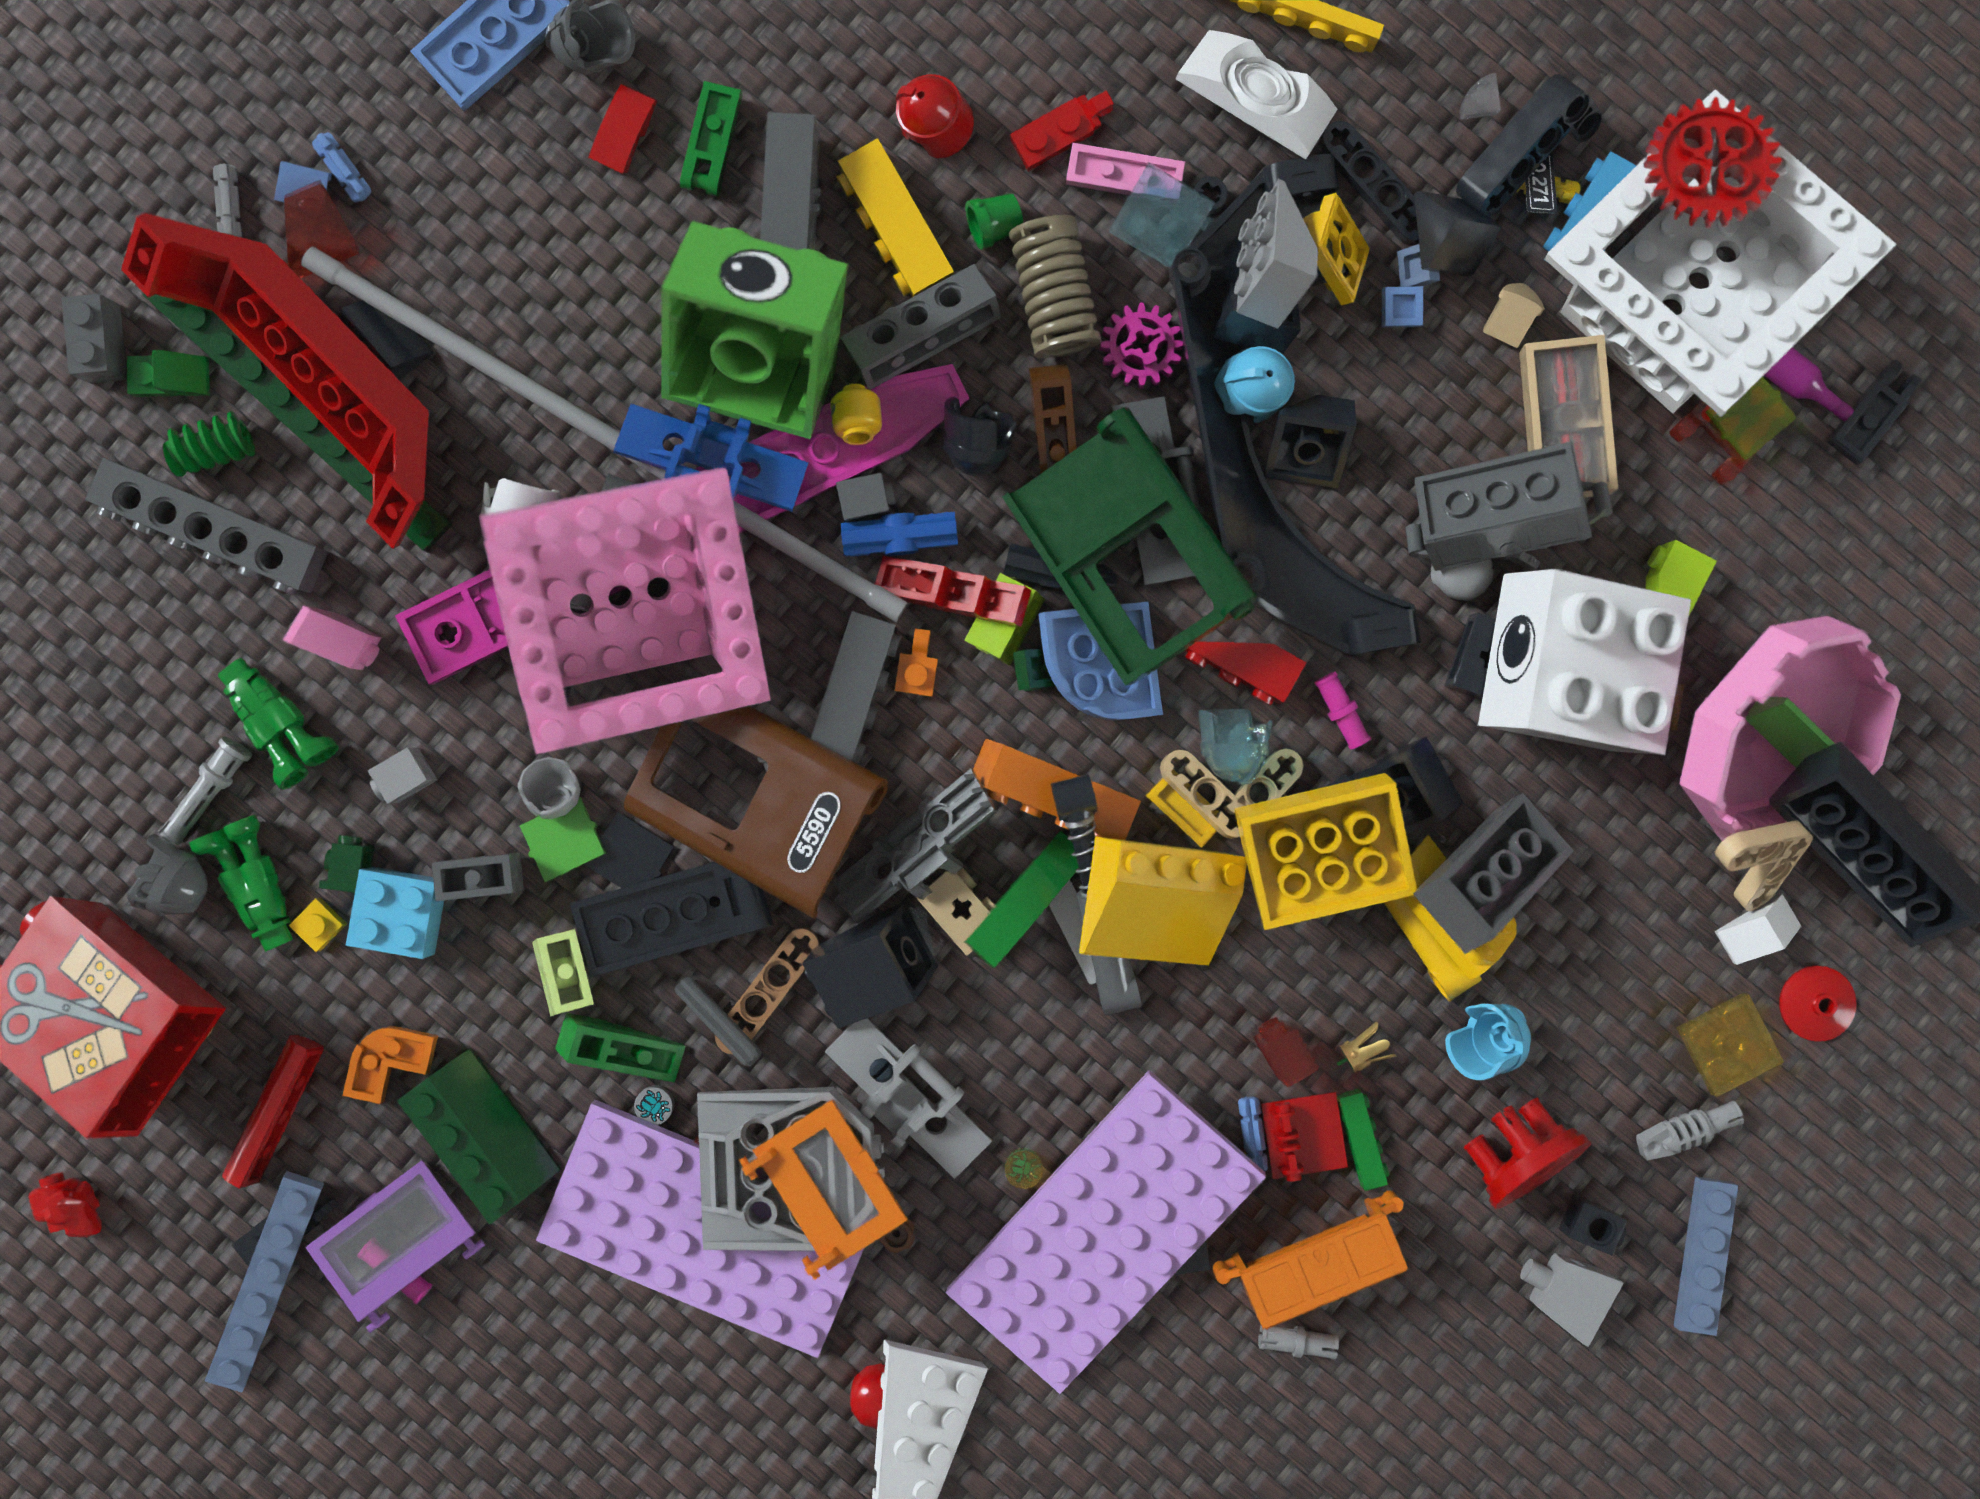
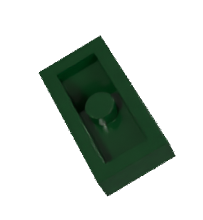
M1043 648L1013 652L1018 691L1056 687L1048 673Z

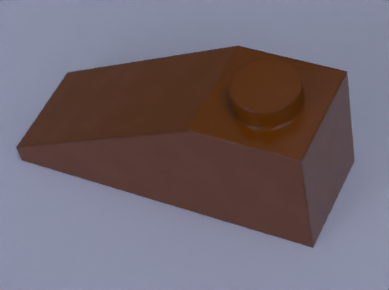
M1067 364L1029 368L1040 474L1077 449L1071 376Z

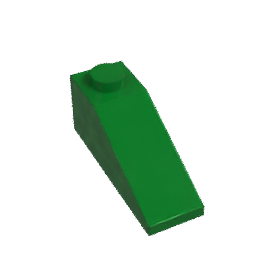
M566 1013L555 1049L567 1063L675 1083L686 1046L602 1019Z

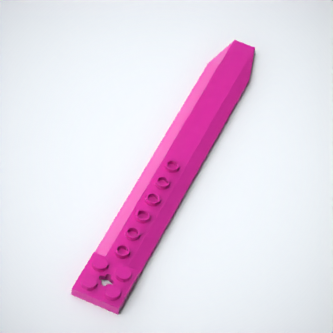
M953 364L898 375L871 389L880 399L882 427L873 440L866 444H847L834 433L831 420V402L822 407L811 439L773 430L749 443L809 462L794 505L795 507L836 487V482L852 479L912 449L944 422V404L948 398L953 396L959 399L960 407L969 401V396ZM752 462L740 464L743 467V475L751 479L759 475L760 470L756 464ZM700 466L695 468V470L701 472L709 471ZM739 494L734 498V501L766 520L787 511ZM738 526L739 534L746 531L742 527ZM490 569L395 615L430 685H434L508 647ZM614 587L610 591L609 597L627 589V587ZM444 624H448L451 628H457L458 633L455 635L453 643H450L448 640H440L439 635L444 632L442 627Z

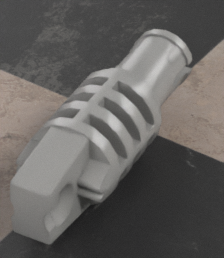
M1731 1101L1712 1110L1703 1112L1702 1110L1695 1109L1690 1111L1689 1114L1684 1113L1679 1115V1117L1669 1119V1121H1662L1636 1135L1639 1152L1648 1161L1680 1153L1681 1150H1689L1691 1146L1697 1147L1701 1143L1710 1142L1716 1133L1744 1124V1119L1741 1117L1743 1113L1735 1101Z

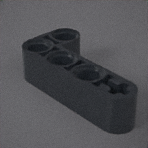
M1561 74L1551 76L1461 177L1456 188L1457 196L1483 216L1491 217L1496 214L1567 134L1578 142H1585L1597 132L1602 122V113L1592 97Z

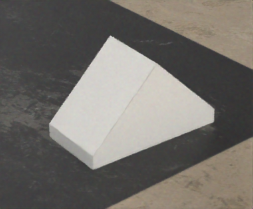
M1778 893L1762 907L1746 912L1716 930L1715 933L1733 964L1737 965L1785 949L1801 928V924L1783 894Z

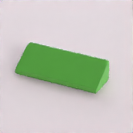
M1769 696L1763 704L1756 701L1746 716L1747 722L1795 768L1805 757L1835 744L1787 697Z

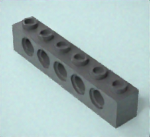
M102 458L85 498L86 501L99 506L96 513L118 522L124 516L134 521L132 528L154 537L157 531L169 535L167 543L187 551H190L193 545L204 550L203 558L223 566L226 565L227 560L240 565L238 573L258 581L261 580L262 575L275 580L274 588L294 596L297 590L308 593L312 592L329 552L106 458ZM139 491L141 501L133 509L131 500L133 495ZM175 506L176 517L168 524L166 519L167 511ZM210 521L212 531L208 537L203 538L201 528L205 522ZM245 535L247 547L239 554L236 549V543L241 536ZM280 550L283 555V561L279 567L274 569L271 564V557L276 551Z

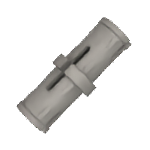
M1260 1326L1262 1334H1259L1258 1346L1261 1350L1290 1352L1293 1357L1301 1358L1303 1354L1326 1357L1333 1360L1337 1358L1338 1353L1334 1351V1349L1338 1350L1339 1337L1337 1334L1305 1331L1303 1326H1295L1294 1329L1273 1326L1266 1330Z

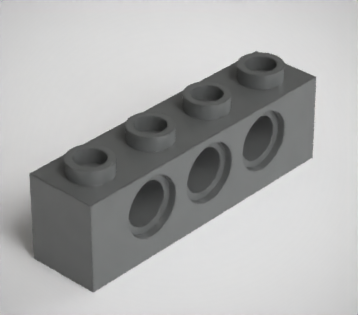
M972 264L963 270L954 272V275L898 306L887 309L883 314L867 323L854 327L840 338L849 361L867 389L871 390L999 320L1001 314L995 293L975 264Z

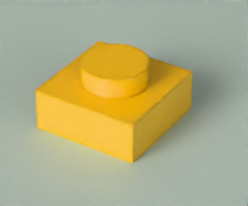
M320 897L315 898L289 926L315 952H319L347 923Z

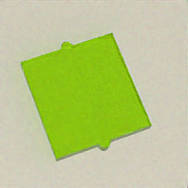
M1763 376L1724 415L1720 416L1711 407L1705 411L1722 432L1721 438L1724 440L1728 439L1744 460L1752 456L1796 419V416L1779 397L1781 395L1780 391H1774Z

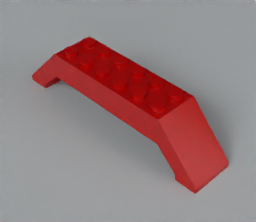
M148 213L138 215L121 270L147 297L160 295L212 310L373 475V507L366 522L392 549L398 547L424 500L429 410L267 244Z

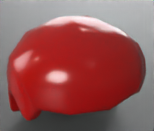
M884 1364L866 1366L854 1377L850 1392L851 1412L861 1425L877 1429L878 1412L882 1409L883 1389L880 1386L881 1373L885 1372Z

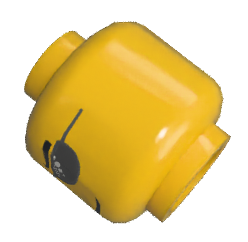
M850 384L843 387L842 391L838 392L831 399L832 429L845 443L851 445L866 444L871 442L874 436L880 432L882 427L880 399L875 392L865 389L861 384Z

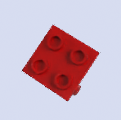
M1336 1092L1261 1103L1272 1179L1286 1177L1288 1182L1301 1180V1175L1348 1168Z

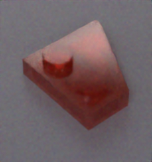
M321 180L285 195L284 209L288 266L300 279L313 274L302 266L303 256L311 247L319 249L339 262L359 254L358 245Z

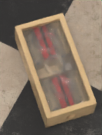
M1605 335L1526 343L1519 352L1528 451L1573 441L1582 481L1593 483L1605 482L1608 484L1609 495L1618 489ZM1592 490L1585 491V497L1593 496Z

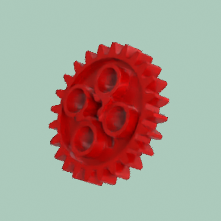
M1718 97L1713 98L1708 108L1705 107L1701 99H1697L1692 107V111L1683 104L1676 114L1677 117L1669 113L1663 122V126H1657L1652 135L1655 140H1650L1646 148V152L1650 155L1647 156L1643 163L1644 168L1651 169L1645 178V183H1657L1650 196L1652 198L1662 195L1665 197L1660 209L1665 210L1673 205L1677 208L1673 218L1675 220L1679 219L1684 213L1689 214V226H1693L1699 217L1704 218L1706 229H1710L1716 218H1719L1723 227H1727L1732 220V214L1741 222L1748 214V210L1756 212L1762 204L1761 199L1766 200L1773 191L1770 186H1773L1780 176L1774 170H1777L1782 162V158L1772 156L1780 147V142L1767 141L1774 131L1773 127L1763 130L1759 128L1764 116L1760 115L1751 120L1748 118L1751 106L1747 105L1740 112L1735 111V100L1731 99L1726 108L1720 107ZM1711 130H1714L1716 132V142L1714 144V147ZM1684 139H1693L1700 147H1689L1684 142ZM1725 140H1734L1738 142L1741 148H1732L1728 146ZM1713 148V155L1711 160L1707 157ZM1712 166L1717 167L1711 177ZM1682 177L1694 178L1699 186H1689ZM1710 178L1712 184V193L1714 196H1710L1708 194V183L1710 182ZM1724 178H1734L1738 181L1740 187H1731Z

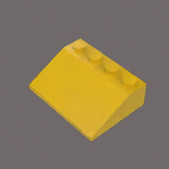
M1386 773L1234 808L1244 855L1265 930L1414 896L1413 893L1417 890L1396 783Z
M1095 836L1079 953L1083 955L1209 966L1242 898L1247 868L1246 858L1222 852Z

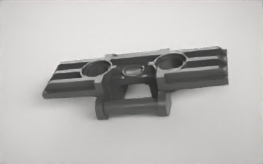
M1165 396L1112 406L1113 412L1120 408L1128 407L1165 462L1171 463L1176 461L1180 484L1201 515L1204 516L1205 509L1200 507L1191 456L1194 455V449L1192 446L1174 449ZM1150 527L1136 536L1144 585L1195 576L1169 537L1166 539L1156 538L1152 534Z
M969 769L934 799L927 796L921 801L918 810L887 835L882 833L877 837L876 841L872 843L873 849L834 880L855 923L863 920L903 886L917 898L925 899L932 891L922 881L938 868L946 869L950 873L956 874L964 867L960 860L955 859L951 855L955 850L954 845L997 811L974 770ZM947 813H948V815H949V821L947 820V818H946V816H945ZM891 862L890 873L887 877L880 879L878 876L879 868Z

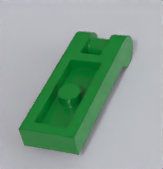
M707 81L703 82L681 172L680 188L693 190L696 187L706 190L708 195L716 197L720 195L723 174L743 96L740 89ZM699 162L711 165L709 174L697 172Z

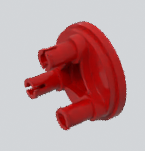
M1538 1097L1532 1099L1518 1110L1519 1114L1523 1116L1535 1132L1533 1134L1514 1111L1512 1105L1503 1109V1115L1501 1112H1498L1491 1118L1492 1122L1496 1124L1513 1147L1510 1150L1513 1156L1508 1162H1502L1486 1140L1484 1134L1474 1138L1463 1147L1483 1173L1482 1180L1487 1185L1486 1191L1490 1195L1489 1202L1494 1209L1505 1207L1531 1192L1568 1166L1591 1145L1585 1134L1580 1135L1576 1128L1566 1130L1562 1124L1557 1125Z

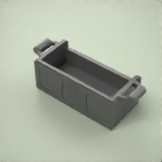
M1573 441L1415 477L1420 520L1405 528L1408 553L1412 558H1430L1434 570L1439 571L1592 538L1590 525L1602 517L1611 515L1613 512L1608 484L1605 482L1593 483L1582 481ZM1592 490L1596 513L1588 514L1584 495L1585 491Z

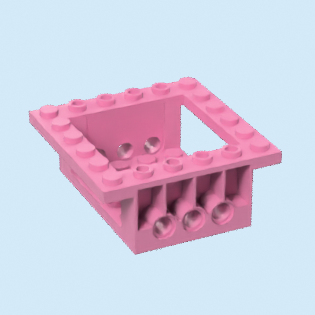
M719 468L480 516L486 540L484 545L504 631L536 754L771 701L727 469ZM657 577L666 579L668 590L663 596L652 597L648 594L647 586L652 579ZM616 586H625L630 590V598L623 605H614L609 601V593ZM577 594H586L591 597L592 605L585 613L578 614L570 609V601ZM711 654L723 668L721 673L567 707L563 687Z

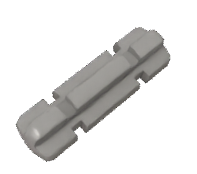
M229 164L216 165L213 167L214 182L218 183V186H214L216 218L221 219V222H217V231L242 237L241 223L237 222V218H240L239 190L237 186H234V183H238L237 169L234 165Z

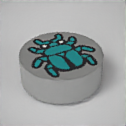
M659 1085L646 1087L636 1097L634 1103L635 1113L637 1117L655 1125L662 1124L671 1116L674 1110V1098L665 1087Z

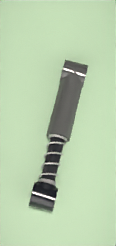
M1089 774L1051 783L1059 821H1063L1070 830L1071 836L1068 839L1072 840L1074 847L1072 856H1076L1078 869L1075 872L1080 873L1082 885L1079 888L1082 890L1077 893L1082 921L1084 920L1095 843L1094 828L1096 827V822L1094 821V814L1098 812ZM1091 955L1104 1016L1142 1007L1130 959Z

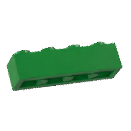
M1359 1089L1337 1094L1338 1107L1360 1186L1365 1191L1388 1185L1386 1177H1389V1171L1386 1163L1381 1161L1380 1154H1383V1149L1380 1141L1376 1140L1373 1131H1377L1373 1117H1369L1367 1108H1370L1367 1095L1363 1094Z

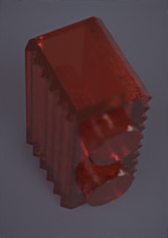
M1275 1017L1258 1027L1260 1033L1256 1034L1253 1038L1275 1076L1286 1087L1294 1085L1318 1070L1319 1064L1314 1061L1315 1058L1310 1054L1311 1051L1307 1048V1044L1302 1041L1303 1037L1298 1034L1299 1031L1288 1021H1279Z

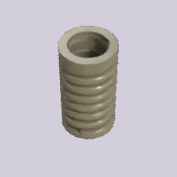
M1052 215L1033 219L1014 227L1009 232L1010 240L1015 243L1012 251L1014 257L1018 259L1016 270L1020 274V287L1024 289L1022 291V298L1027 303L1025 312L1029 317L1028 326L1032 331L1030 336L1034 355L1037 358L1067 356L1088 350L1102 342L1100 332L1093 328V325L1097 322V317L1094 313H1088L1094 308V302L1091 298H1087L1091 294V288L1088 284L1084 283L1088 279V274L1086 270L1081 269L1085 265V260L1082 255H1079L1082 251L1081 243L1074 240L1078 237L1079 231L1076 217L1072 215ZM1042 227L1048 228L1047 231L1031 234L1030 232ZM1077 331L1076 333L1067 334V335L1060 336V337H1053V336H1052V335H1055V334H1064V333H1070V332Z

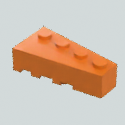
M985 738L973 770L983 787L988 789V796L1006 805L1009 798L1022 803L1021 811L1038 818L1042 817L1043 812L1056 816L1054 824L1068 829L1063 821H1059L1051 783L1078 777L1079 775ZM1091 781L1098 812L1094 814V821L1096 822V827L1094 828L1095 836L1126 840L1141 801Z

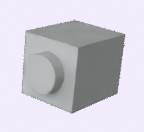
M407 747L368 770L373 779L370 781L373 792L381 801L385 800L387 804L400 803L437 781L435 774L419 747Z

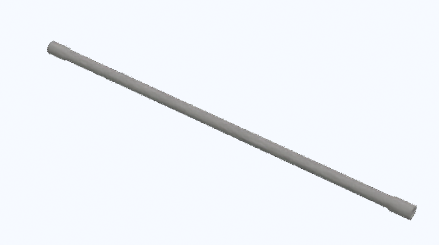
M311 247L304 254L302 266L331 284L338 285L611 450H614L620 434L619 431L348 270L341 262L319 249ZM627 458L664 480L666 470ZM733 500L738 526L862 599L868 606L891 620L898 621L908 602L885 588L872 584Z

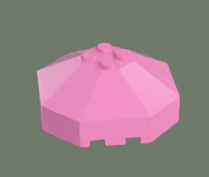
M1829 616L1770 626L1697 709L1680 785L1721 841L1738 832L1787 822L1769 804V798L1796 768L1747 722L1746 716L1756 701L1763 704L1769 696L1789 698L1834 743L1841 741L1873 775L1883 765L1901 693L1897 686L1885 680L1889 672L1880 656L1868 650L1867 646L1871 640L1866 632Z

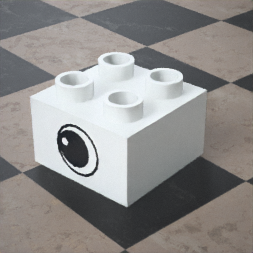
M1556 569L1504 574L1478 726L1607 751L1665 755L1691 599Z

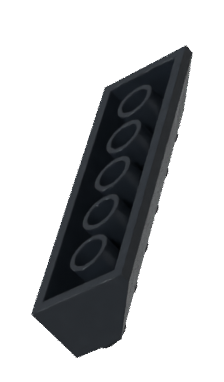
M1841 741L1805 757L1769 798V804L1787 822L1799 821L1811 833L1813 840L1810 846L1910 948L1980 922V886Z

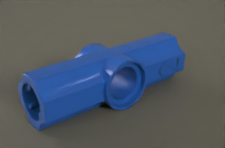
M955 512L931 513L915 516L914 513H895L881 516V519L841 523L842 545L845 557L884 553L886 556L914 554L919 552V549L958 546Z

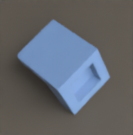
M281 161L274 200L322 211L328 181H331L332 173Z

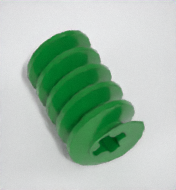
M229 411L227 413L228 424H225L220 416L215 415L212 417L213 428H210L206 421L201 419L197 422L198 432H195L192 426L187 423L182 426V437L175 428H169L168 441L163 443V454L166 464L175 476L183 477L187 471L193 474L199 472L201 467L212 469L216 463L226 465L231 459L240 461L245 458V454L251 457L255 456L254 442L245 423L239 420L235 412Z

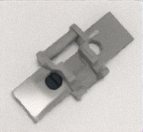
M868 1018L851 1024L825 1050V1053L869 1095L860 1111L868 1119L874 1115L892 1132L890 1141L899 1149L905 1144L906 1138L910 1135L955 1179L992 1142V1139L956 1105L964 1095V1091L960 1087L954 1088L919 1053L921 1049L916 1044L912 1045L904 1053ZM908 1065L942 1096L937 1103H932L902 1073ZM945 1116L947 1120L946 1126L941 1131L932 1132L926 1128L925 1124L929 1119L933 1117L943 1118Z

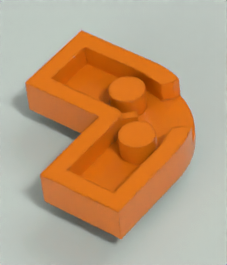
M397 1026L380 1028L370 1033L360 1044L356 1045L352 1053L342 1096L377 1104L383 1103L392 1068L423 1075L430 1073L438 1035Z

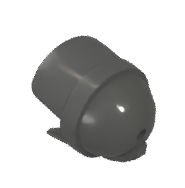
M573 0L559 10L552 22L547 26L545 33L546 46L552 49L553 54L562 65L579 74L591 75L606 68L620 65L630 59L635 48V32L632 21L626 9L617 0H606L593 6L584 4V0Z
M157 834L148 836L147 844L154 849L149 864L140 865L134 869L137 880L126 895L129 901L127 905L147 910L158 916L195 912L203 901L208 888L207 876L198 863V858L185 850L179 849Z

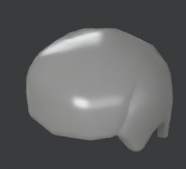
M1485 560L1435 571L1431 563V579L1433 584L1437 585L1447 597L1454 598L1455 600L1472 601L1483 595L1492 583L1494 576L1493 563L1491 560Z
M552 757L533 761L522 771L518 782V790L524 804L535 816H540L542 819H555L566 815L578 804L581 791L578 778L570 765L564 760Z

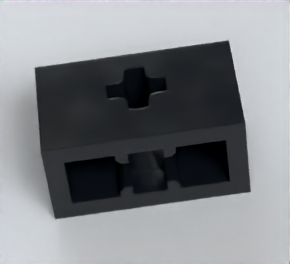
M1481 613L1468 616L1444 687L1480 700L1483 699L1488 665L1484 666L1485 660L1479 657L1480 653L1488 652L1487 657H1490L1496 622L1495 618Z

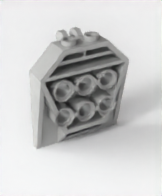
M834 1087L699 1092L697 1094L703 1250L815 1251L771 1179L763 1180L756 1177L751 1180L748 1174L745 1175L742 1170L743 1166L739 1159L744 1156L747 1157L749 1162L756 1159L757 1157L752 1150L767 1141L757 1140L751 1135L750 1126L752 1123L758 1122L765 1125L769 1133L768 1139L833 1099L861 1145L868 1151L875 1162V1159H881V1154L884 1153V1143L881 1142V1135H874V1124ZM824 1128L817 1132L813 1138L806 1139L793 1149L801 1161L808 1160L816 1166L817 1175L811 1178L844 1231L848 1234L864 1221L874 1210L875 1206L829 1132ZM877 1165L878 1172L882 1178L885 1177V1167ZM759 1201L767 1203L772 1211L771 1217L760 1218L753 1210V1204Z

